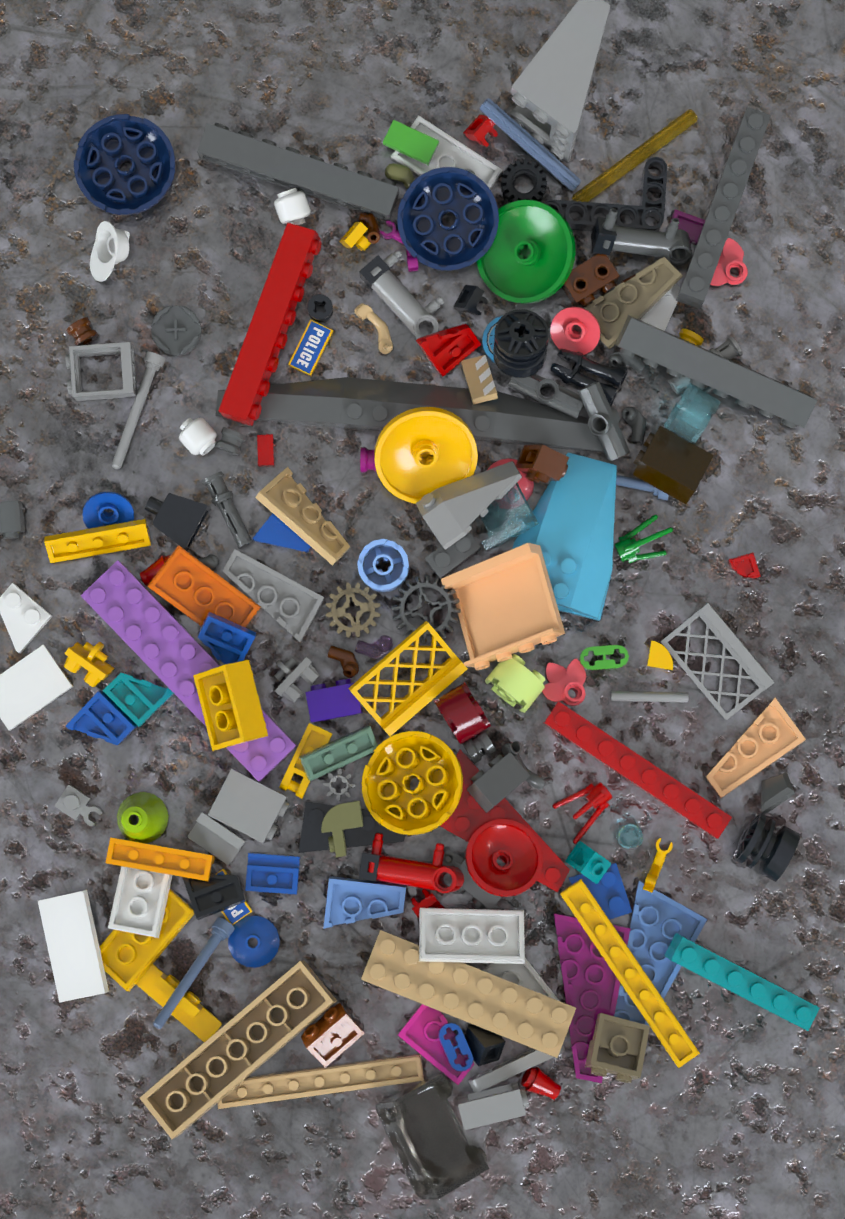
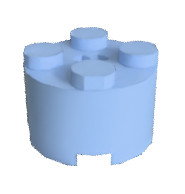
M387 539L374 540L367 544L360 553L357 562L361 579L366 586L374 591L382 593L394 591L404 583L408 576L409 563L407 554L400 545ZM380 560H384L385 563L390 562L391 566L388 567V571L383 572L382 569H376V566H379Z

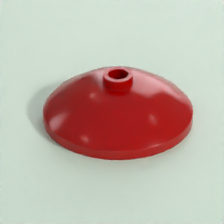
M508 819L489 821L473 833L467 844L465 855L469 874L479 887L490 894L501 897L519 895L533 886L541 874L543 867L541 845L534 833L519 822ZM497 859L504 860L505 865H498Z

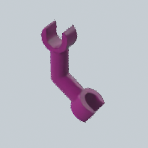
M386 221V225L393 230L391 233L380 231L382 238L386 240L393 238L403 244L395 224L391 221ZM406 249L408 271H419L417 257L414 258Z

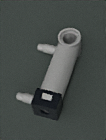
M396 250L384 260L377 255L359 271L360 278L371 290H374L414 334L416 340L426 336L419 331V328L424 324L432 326L433 332L431 334L439 332L438 322L431 315L444 303V299L439 296L423 308L390 271V267L402 256L401 251Z

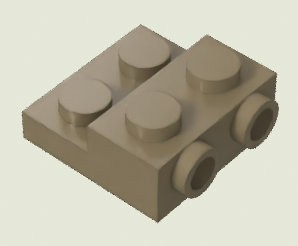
M599 1013L597 1015L593 1040L589 1044L585 1067L591 1068V1074L606 1077L607 1073L614 1074L617 1081L631 1083L632 1079L641 1078L650 1026Z

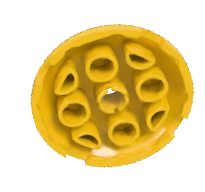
M419 731L402 732L383 741L374 750V754L368 764L365 765L362 775L363 799L372 817L385 828L403 835L424 834L442 825L456 809L463 787L461 766L452 749L439 738ZM418 778L420 781L418 787L412 791L410 789V782L412 779Z

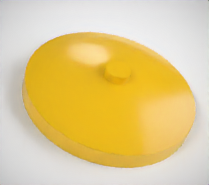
M418 407L400 413L387 423L376 441L374 459L378 477L385 488L394 496L416 504L424 495L431 493L435 489L474 475L478 453L473 433L460 417L441 408Z

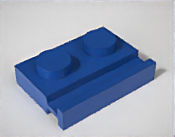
M248 853L245 891L297 895L300 856Z

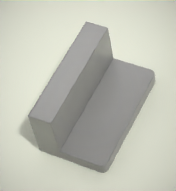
M202 812L196 820L197 823L188 834V838L225 864L230 865L247 840L220 821L208 816L207 812Z

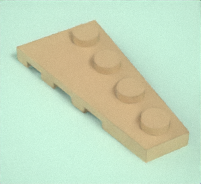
M287 467L259 491L255 498L333 566L348 551L350 546L331 521H326L323 518L321 508L317 503L312 504L305 495L306 489L301 483L297 484L291 477L293 473Z

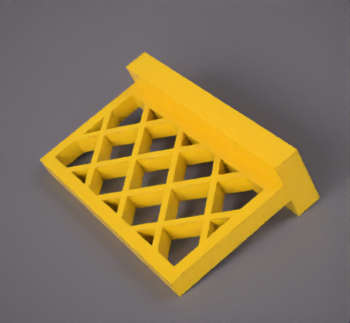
M425 621L348 689L385 732L392 736L468 668L464 666L463 662L455 655L433 627ZM428 630L432 635L431 646H418L419 637ZM404 650H413L412 663H400V653ZM418 650L430 651L429 664L416 663ZM435 651H446L450 656L443 664H434ZM384 667H393L392 680L379 679L380 671ZM398 667L411 668L410 680H397ZM416 668H428L427 678L423 681H414ZM365 684H374L373 697H362L358 690ZM379 684L391 685L390 697H377ZM396 685H409L408 694L404 698H395ZM377 702H389V711L380 718L376 713Z

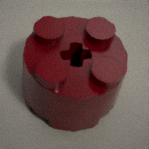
M465 682L434 701L460 744L491 726Z

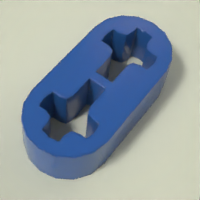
M454 1023L444 1024L439 1030L438 1037L448 1062L454 1070L466 1071L473 1064V1056L464 1034L458 1025ZM447 1028H450L451 1031H457V1035L454 1036L457 1045L453 1046L449 1039H444L443 1035L447 1034ZM458 1048L461 1055H467L468 1059L464 1061L465 1066L462 1067L460 1064L454 1063V1060L457 1058L454 1049Z

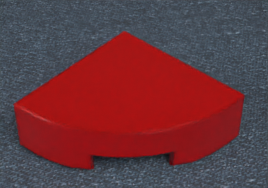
M753 552L728 560L731 568L740 576L746 578L761 577Z

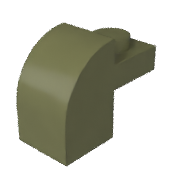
M360 800L334 806L323 819L321 831L322 833L332 832L333 836L328 837L330 852H335L336 857L347 856L344 830L364 826Z

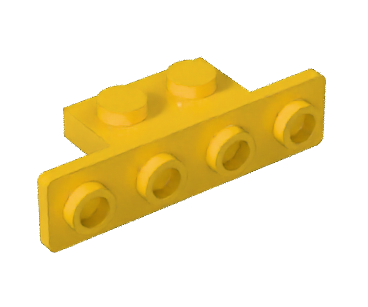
M152 964L136 985L159 1005L164 1007L180 982L170 974L167 976ZM186 992L171 1015L199 1039L206 1042L222 1026V1022L200 1004L201 1000L194 993Z

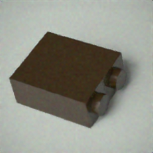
M660 425L655 434L650 432L643 446L647 447L645 452L640 450L633 462L637 467L632 475L687 504L697 489L714 455Z

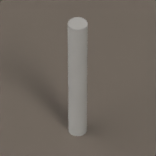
M611 691V701L688 703L689 700L688 692Z

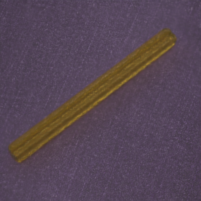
M692 109L687 110L573 194L572 200L588 202L693 125L698 119Z

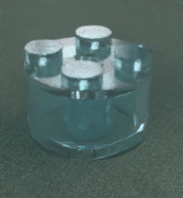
M689 383L663 426L684 440L694 444L709 424L712 413L715 414L721 401Z

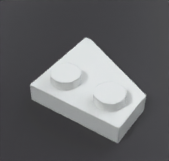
M14 583L0 597V614L15 650L21 654L53 616Z

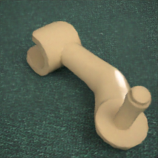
M364 303L359 304L355 308L354 313L362 321L368 318L374 324L378 331L379 351L383 354L390 353L393 349V343L387 324L368 305Z

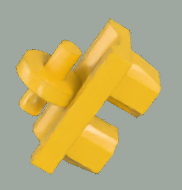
M77 642L65 652V655L68 657L64 667L73 673L78 672L81 666L88 670L84 681L91 687L97 686L102 680L111 675L115 669L105 662L108 656L101 652L104 644L98 642L95 646L89 642H86L84 646Z

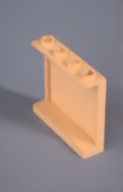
M526 543L441 578L442 585H445L444 588L454 589L456 592L453 598H459L460 601L455 606L461 609L458 617L470 657L469 661L464 662V666L474 667L475 670L486 669L490 667V663L493 661L502 662L509 660L514 653L530 652L535 649V645L553 643L557 641L556 637L565 634L540 545Z

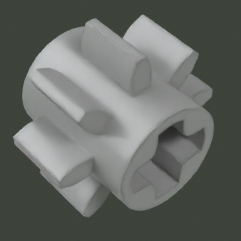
M342 769L338 770L337 776L328 773L331 780L330 782L323 783L324 786H329L330 788L327 796H331L334 793L337 795V801H340L342 794L351 797L348 789L349 787H356L355 784H349L348 779L351 778L352 774H348L346 777L342 776ZM339 777L347 785L346 788L341 789V792H337V788L332 786V783L337 782Z

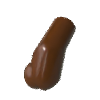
M360 213L359 222L368 228V241L372 244L378 243L380 240V229L375 215L372 213Z
M331 645L327 657L340 661L345 677H355L359 672V665L354 653Z

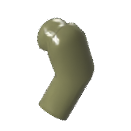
M392 163L385 169V176L388 179L403 182L406 190L415 180L410 168L407 166Z

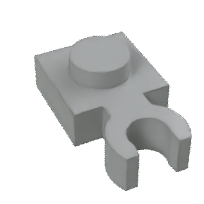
M71 784L67 786L55 804L56 808L74 820H78L80 815H82L85 823L89 826L96 825L90 819V814L93 811L99 815L104 813L99 807H90L88 803L92 798Z

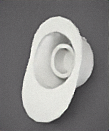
M108 221L101 222L97 228L96 239L90 258L91 274L99 282L107 280L112 273L114 265L124 261L129 254V232L114 228Z

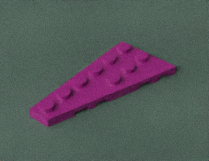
M553 913L565 1003L576 1008L569 1026L575 1077L577 1079L602 1083L603 1077L591 1074V1068L585 1067L589 1044L594 1036L597 1015L599 1013L610 1016L615 1015L620 982L577 918ZM613 925L622 940L628 945L630 928Z

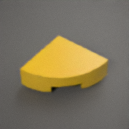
M651 641L647 666L673 670V661L669 651L662 644Z

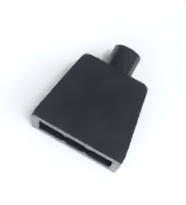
M168 493L164 502L151 496L145 506L146 511L156 515L152 525L186 551L189 550L210 511V508L203 503Z

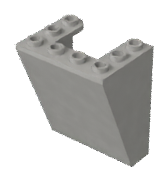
M578 0L511 86L512 100L517 106L508 115L541 145L549 149V152L559 161L563 160L567 164L571 160L608 19L610 5L604 0Z

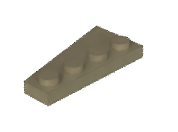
M667 258L659 259L638 272L630 280L622 282L604 296L601 295L593 300L591 304L584 307L597 319L601 331L600 340L609 349L616 344L628 315L640 320L683 277Z

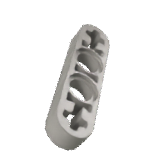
M562 1045L559 1054L563 1053L566 1050L564 1045ZM531 1049L475 1075L468 1081L473 1092L477 1093L553 1058V1056Z

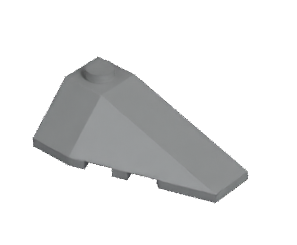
M511 461L437 488L431 493L424 495L416 505L442 547L447 549L467 535L472 529L470 524L479 515L484 517L489 512L487 507L494 500L502 499L522 476L514 462Z

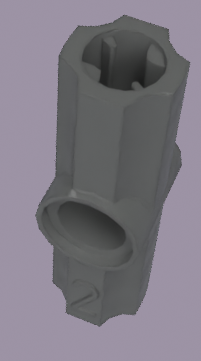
M536 374L526 378L511 377L508 387L537 400L540 404L550 406L576 419L584 405L579 394L558 385L552 379H545ZM544 387H550L553 389L554 395L550 398H545L541 395L540 390Z
M594 382L579 389L578 393L590 417L588 427L594 435L598 436L608 460L612 461L629 453L630 450L618 425L620 421L619 413L616 409L610 407L600 382Z

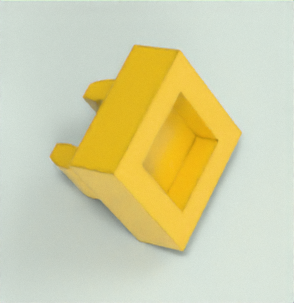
M355 222L339 242L345 248H352L355 245L359 250L365 251L371 244L363 236L368 228L361 222Z

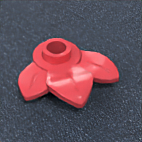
M731 238L726 240L710 285L721 286L726 283L739 285L746 279L748 270L742 262L744 251L735 240ZM730 270H738L739 275L737 277L731 276Z
M575 658L567 668L555 663H548L545 669L548 683L544 685L543 695L550 701H563L569 706H577L582 703L585 698L583 684L586 680V672L580 661ZM570 689L575 691V698L569 696L568 691Z

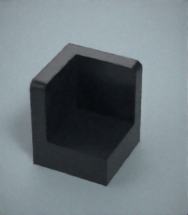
M475 1025L468 1026L464 1036L471 1050L473 1060L478 1066L500 1059L506 1042L502 1036Z

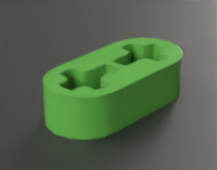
M621 645L594 646L584 649L580 654L579 661L587 670L616 669L623 667L627 663L629 655L625 647ZM617 649L619 654L624 655V658L619 660V664H615L613 659L606 660V655L614 654V650ZM589 651H593L594 656L602 655V660H597L594 662V666H590L588 661H584V657L588 656Z

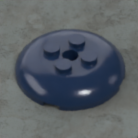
M129 114L109 116L92 125L80 139L74 160L75 178L85 197L99 209L117 215L137 214L156 205L170 189L176 167L174 151L165 133L150 120L130 116ZM125 162L132 163L128 172L120 170L121 165Z
M442 167L422 174L410 184L399 204L397 224L401 240L414 258L417 257L419 262L433 269L453 271L474 264L488 252L497 235L499 211L492 191L479 177L464 169ZM447 213H453L456 217L454 224L450 227L443 224V217Z

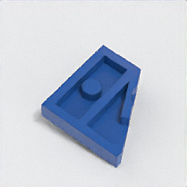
M100 690L70 720L66 727L70 730H77L86 733L88 736L101 738L106 742L119 745L137 725Z

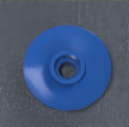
M100 492L87 500L83 507L82 516L84 524L90 529L134 521V509L129 500L121 494ZM105 509H112L113 511L106 512Z
M256 915L244 917L235 923V930L228 938V947L233 958L246 967L256 968L268 964L277 954L280 945L279 933L274 924L268 919ZM250 938L257 939L258 945L256 947L249 945L248 940Z

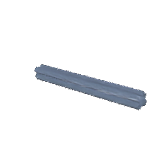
M489 98L482 103L479 108L480 111L570 191H574L579 186L581 180Z

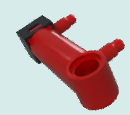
M375 833L372 851L362 853L359 879L390 882L435 890L440 893L455 892L464 883V875L458 867L443 865L444 844L441 843L436 844L432 863L382 854V833ZM446 873H449L452 877V884L450 886H447L444 882V875Z

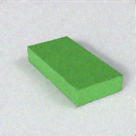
M393 120L383 140V145L429 166L439 145V140Z

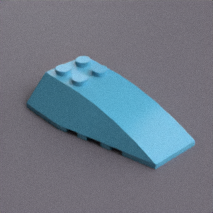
M568 452L566 454L569 457L566 474L559 481H550L516 538L512 549L526 543L540 545L557 605L570 608L575 613L598 619L613 570L617 465Z

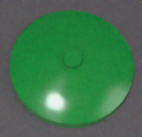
M519 200L508 203L498 209L499 226L497 235L488 252L477 261L478 270L485 284L497 296L515 303H536L555 294L567 281L574 265L576 253L573 232L566 219L547 204L533 200Z

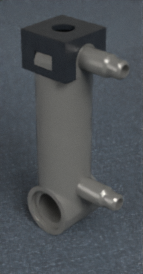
M612 208L606 218L597 217L591 234L592 252L597 254L610 255L613 250L660 258L665 257L673 265L686 264L692 258L689 234L684 230L678 229L679 220L677 218L671 220L666 232L615 225L618 211Z

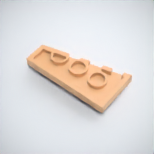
M774 698L734 746L710 771L706 779L721 799L803 743L806 739L777 699Z

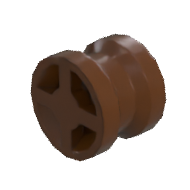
M88 317L77 320L66 330L70 336L74 337V344L76 346L89 345L99 336L96 330L90 327L91 322Z

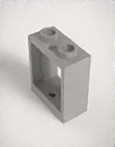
M131 342L69 346L70 354H66L67 369H71V379L67 380L69 395L72 394L76 401L136 397L134 346ZM121 354L123 389L82 392L80 357Z
M518 1081L487 1088L477 1093L471 1092L457 1096L464 1131L525 1116L524 1108L529 1107L525 1087L519 1088Z

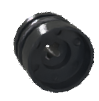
M527 309L510 311L498 320L495 327L493 356L497 367L502 372L515 378H526L536 374L543 367L547 356L549 339L548 326L545 320L537 313Z
M758 813L746 827L739 840L735 861L742 864L747 859L746 867L751 869L760 860L759 873L776 882L789 865L798 846L800 834L786 826H782L775 834L776 821L770 819L765 825L767 816Z

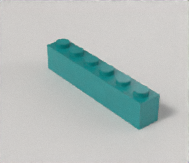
M675 933L664 955L684 968L809 1031L820 1009L806 999L678 933Z

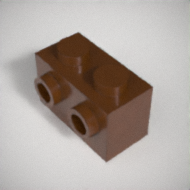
M597 254L572 269L562 289L574 307L580 304L582 307H585L595 300L594 296L603 291L606 294L617 286L616 282H618L620 276L607 255Z
M543 444L524 445L516 467L519 471L526 473V479L535 483H540L541 481L549 484V481H559L560 478L564 477L568 469L567 462L569 457Z

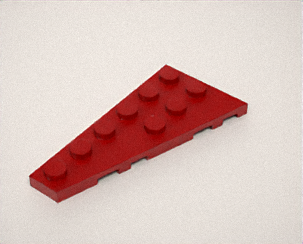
M460 749L456 757L460 763L463 775L461 797L452 815L440 827L469 842L473 833L489 821L508 819L523 824L537 837L543 852V867L537 881L558 893L570 869L505 798L487 813L466 790L473 784L470 779L480 770Z

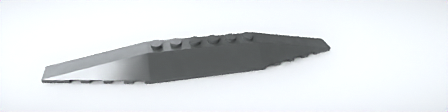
M350 377L270 385L267 396H263L260 404L262 407L261 414L258 420L358 430H383L387 423L400 413L418 407H436L450 411L460 417L470 428L475 441L518 445L543 444L550 448L605 453L598 436L594 435L588 427L589 418L578 416L576 419L552 407L497 391L498 399L473 405L468 388ZM218 390L216 416L223 417L218 410L226 390Z

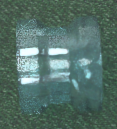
M626 823L618 828L616 840L621 847L634 850L642 844L643 833L638 826Z

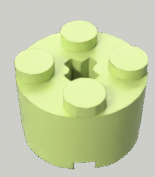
M513 654L511 659L499 662L485 679L486 684L492 682L494 686L491 689L501 699L512 707L516 704L522 706L519 711L525 713L544 690L543 682L546 679L536 670L531 672L524 666L525 661L518 655Z

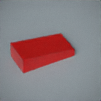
M273 434L257 435L258 467L275 466Z

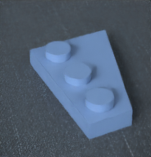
M330 876L323 929L333 927L334 925L350 924L359 920L375 919L403 913L406 885Z

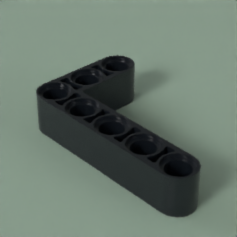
M652 157L646 162L642 173L640 206L566 200H547L543 203L557 210L566 219L571 230L593 231L596 222L594 215L603 213L607 217L610 209L614 208L618 211L615 225L659 231L663 224L665 213L667 164L659 157ZM656 167L660 170L661 175L653 176L649 173L648 169ZM647 193H657L659 200L651 201L648 199ZM577 211L582 215V219L572 220L569 217V213ZM629 215L633 222L624 224L620 221V216ZM654 217L658 224L650 226L645 222V218Z

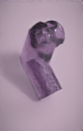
M388 635L381 636L379 640L372 644L358 640L355 652L378 659L390 652L393 647V641Z

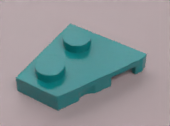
M120 673L102 690L138 727H141L174 694L169 688H164L145 680H139L124 673Z

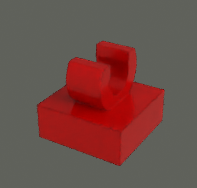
M481 114L463 132L469 140L477 141L480 145L486 147L489 146V143L485 140L487 133L492 137L498 136L497 131L492 128L495 123L486 115Z
M425 889L422 890L425 899L418 903L414 897L411 899L414 905L412 910L418 918L420 908H444L433 893L430 894Z

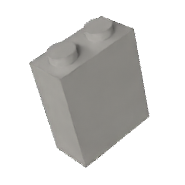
M231 769L208 816L261 843H265L267 839L272 840L278 828L274 824L278 816L283 817L290 803L286 802L287 795L258 782L236 769Z

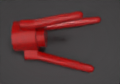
M601 782L596 786L591 783L585 789L552 805L556 809L588 794L586 796L588 803L580 808L573 815V818L577 819L591 807L597 808L574 838V844H577L602 811L609 806L608 801L613 798Z

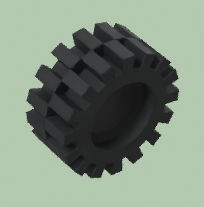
M524 159L523 162L517 160L515 164L508 165L501 181V192H503L504 199H507L508 203L519 200L541 202L547 187L546 173H543L541 166H536L535 161L529 163L528 159ZM519 176H529L533 180L534 187L530 192L521 193L516 190L514 181Z

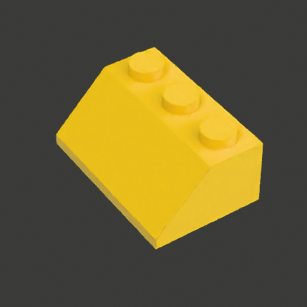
M249 660L225 664L193 675L212 751L268 736Z

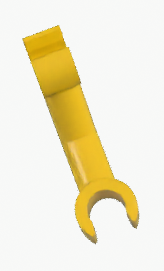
M659 838L656 842L657 852L643 886V890L651 893L656 885L666 855L673 848V842H671L667 850H662L660 848L662 838Z

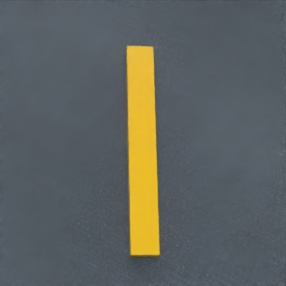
M579 879L560 892V895L676 1066L680 1068L700 1054L582 879Z

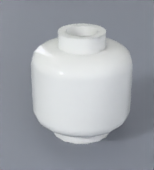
M294 188L277 194L278 198L274 201V206L282 224H287L288 222L295 225L306 223L304 218L310 215L311 209L305 193Z
M189 418L180 426L182 431L179 435V440L193 455L201 454L204 456L217 444L215 441L217 433L203 418H196L194 420Z

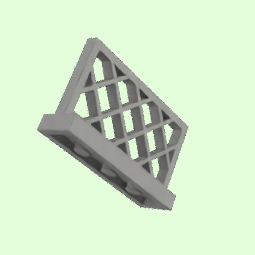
M709 602L660 641L726 721L775 683ZM699 616L706 624V635L690 634L691 623ZM688 626L687 633H680ZM709 628L715 634V636L708 635ZM675 636H686V651L674 650L668 642ZM690 637L705 638L704 653L688 652ZM708 639L720 640L723 644L722 655L707 654ZM725 648L732 656L725 655ZM678 654L685 655V662ZM688 655L703 656L702 671L691 670L687 666ZM706 657L722 658L720 673L705 671ZM724 658L735 659L739 663L738 675L723 673ZM742 668L745 670V672H746L749 676H747V675H741V673H742ZM695 674H702L701 681ZM704 675L720 676L719 691L707 690L704 686ZM723 677L738 678L737 693L721 691ZM741 678L752 679L758 688L751 694L740 693ZM712 694H718V701L712 696ZM721 695L736 696V705L728 713L720 705ZM739 696L746 697L739 703Z

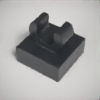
M465 285L453 307L460 312L481 315L482 313L477 310L476 306L478 302L482 304L488 303V300L482 296L485 291L478 286Z

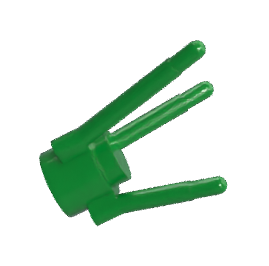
M653 515L628 534L619 537V542L614 543L621 561L628 560L630 564L637 560L665 556L667 554L666 551L636 554L640 552L639 546L673 532V528L669 527L639 541H636L635 538L630 539L658 519L657 515Z

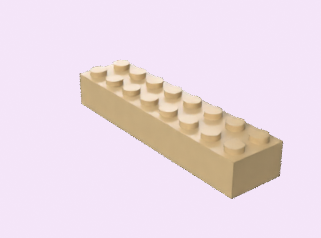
M382 930L379 932L361 978L365 982L555 1058L559 1056L576 1010L573 1006L465 963L419 962V945Z
M305 960L299 961L140 1097L141 1101L171 1139L178 1137L337 1001Z

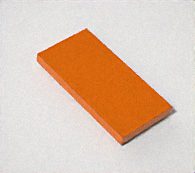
M179 545L147 585V587L201 627L209 612L246 627L260 609L258 604Z

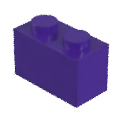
M351 679L335 681L336 686L326 688L325 683L310 686L311 691L305 692L311 723L362 714L361 703L348 689L354 684L351 683Z

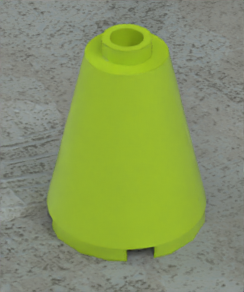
M139 792L128 796L121 803L117 813V823L121 833L128 840L139 843H150L158 839L166 830L169 821L164 802L156 795L147 792ZM136 815H137L138 818H139V822H138V823H137V821H136Z

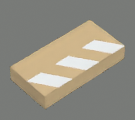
M486 355L462 360V369L473 405L498 399Z

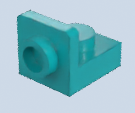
M580 840L565 860L566 863L595 884L599 883L611 866V862Z

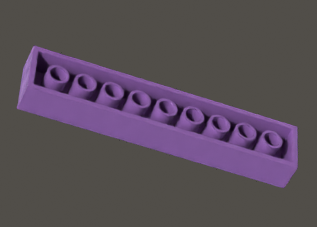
M117 560L81 597L206 726L193 675L221 665L122 562ZM263 709L262 713L268 736L226 747L258 782H261L298 746Z

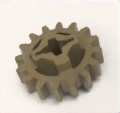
M346 583V590H342L338 586L337 591L339 594L337 596L334 594L329 595L333 603H326V607L331 609V612H328L326 617L333 618V621L329 624L331 627L339 626L337 629L338 634L344 630L346 631L347 638H350L352 632H355L357 638H360V631L364 630L365 633L369 634L368 626H377L373 619L374 617H381L380 613L375 612V609L381 607V604L373 602L377 595L376 593L368 594L370 587L367 586L364 590H361L360 583H357L355 588H351L350 583ZM355 594L364 596L368 602H359L356 600ZM346 595L344 605L336 609L340 599ZM350 599H352L356 608H360V611L356 613V622L350 613H346V610L350 609ZM370 612L368 620L361 625L360 620L363 615ZM338 618L348 619L351 621L352 627L343 625Z

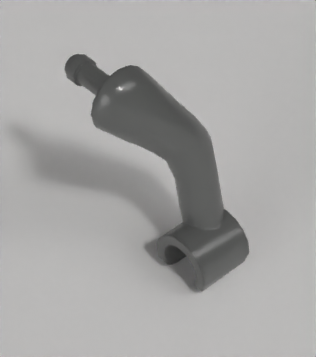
M516 741L512 745L511 743L503 745L502 753L505 756L510 752L530 775L525 781L534 788L542 790L544 784L553 782L551 777L543 779L541 775L533 773L524 765L519 755L522 752L520 742Z

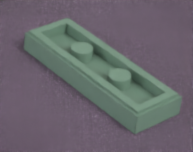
M367 725L301 755L299 759L308 780L312 781L373 753L378 744L371 726Z

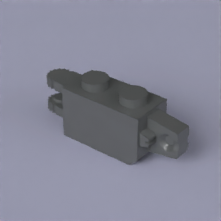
M447 849L444 852L443 865L458 867L464 875L463 886L458 891L462 894L465 891L470 893L474 897L471 901L480 909L487 907L489 910H505L497 905L501 896L486 892L472 879L467 869L466 857L463 858ZM513 896L504 897L513 907H520L521 903Z

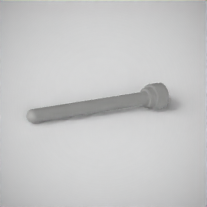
M147 351L143 361L145 362L144 367H146L112 462L114 469L122 467L155 372L163 368L166 358L159 354Z

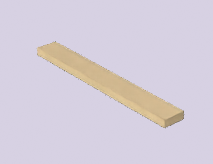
M404 1055L332 1065L326 1068L318 1067L247 1077L217 1103L218 1109L424 1081L421 1055Z

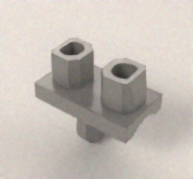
M292 657L286 664L280 660L276 662L281 669L274 676L280 681L286 674L288 675L275 690L279 696H284L295 703L304 693L294 683L302 677L309 685H312L320 677L312 666L313 662L307 657L293 672L291 668L297 662Z

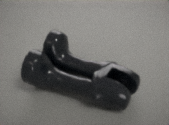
M560 349L557 354L558 357L574 366L570 370L562 365L553 363L550 371L562 379L563 383L568 385L571 383L582 388L599 381L581 374V369L607 380L611 385L601 382L600 385L611 407L618 389H620L627 376L629 368L621 365L617 367L605 366L584 357L581 352Z

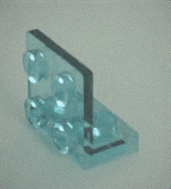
M518 483L502 499L494 500L487 507L489 512L484 517H481L488 531L489 538L481 543L485 551L498 548L539 524Z

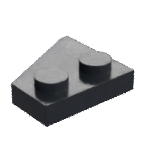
M210 873L209 881L182 877L197 920L247 902L239 877L236 875H216Z

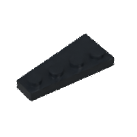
M313 802L305 803L298 853L330 850L328 837L333 836L332 832L322 833L321 827L325 815L335 805ZM361 809L364 826L344 830L346 848L372 845L375 833L383 834V844L404 842L405 835L393 832L379 824L370 812Z

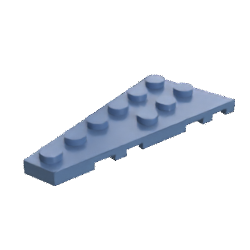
M638 880L627 947L664 999L682 967L664 956L675 933L695 942L707 919L655 889L652 893L643 890L644 883ZM620 983L614 1017L649 1025Z

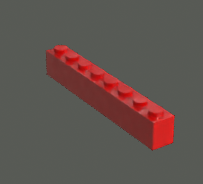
M287 222L218 410L224 418L253 426L254 421L258 420L261 414L262 407L260 404L262 398L267 396L269 392V379L272 372L275 373L279 363L277 357L280 349H284L286 345L289 325L292 326L295 321V308L297 303L303 299V286L306 278L309 279L312 274L314 256L318 255L321 249V239L315 230Z
M558 701L543 724L712 837L719 839L732 819L730 815Z

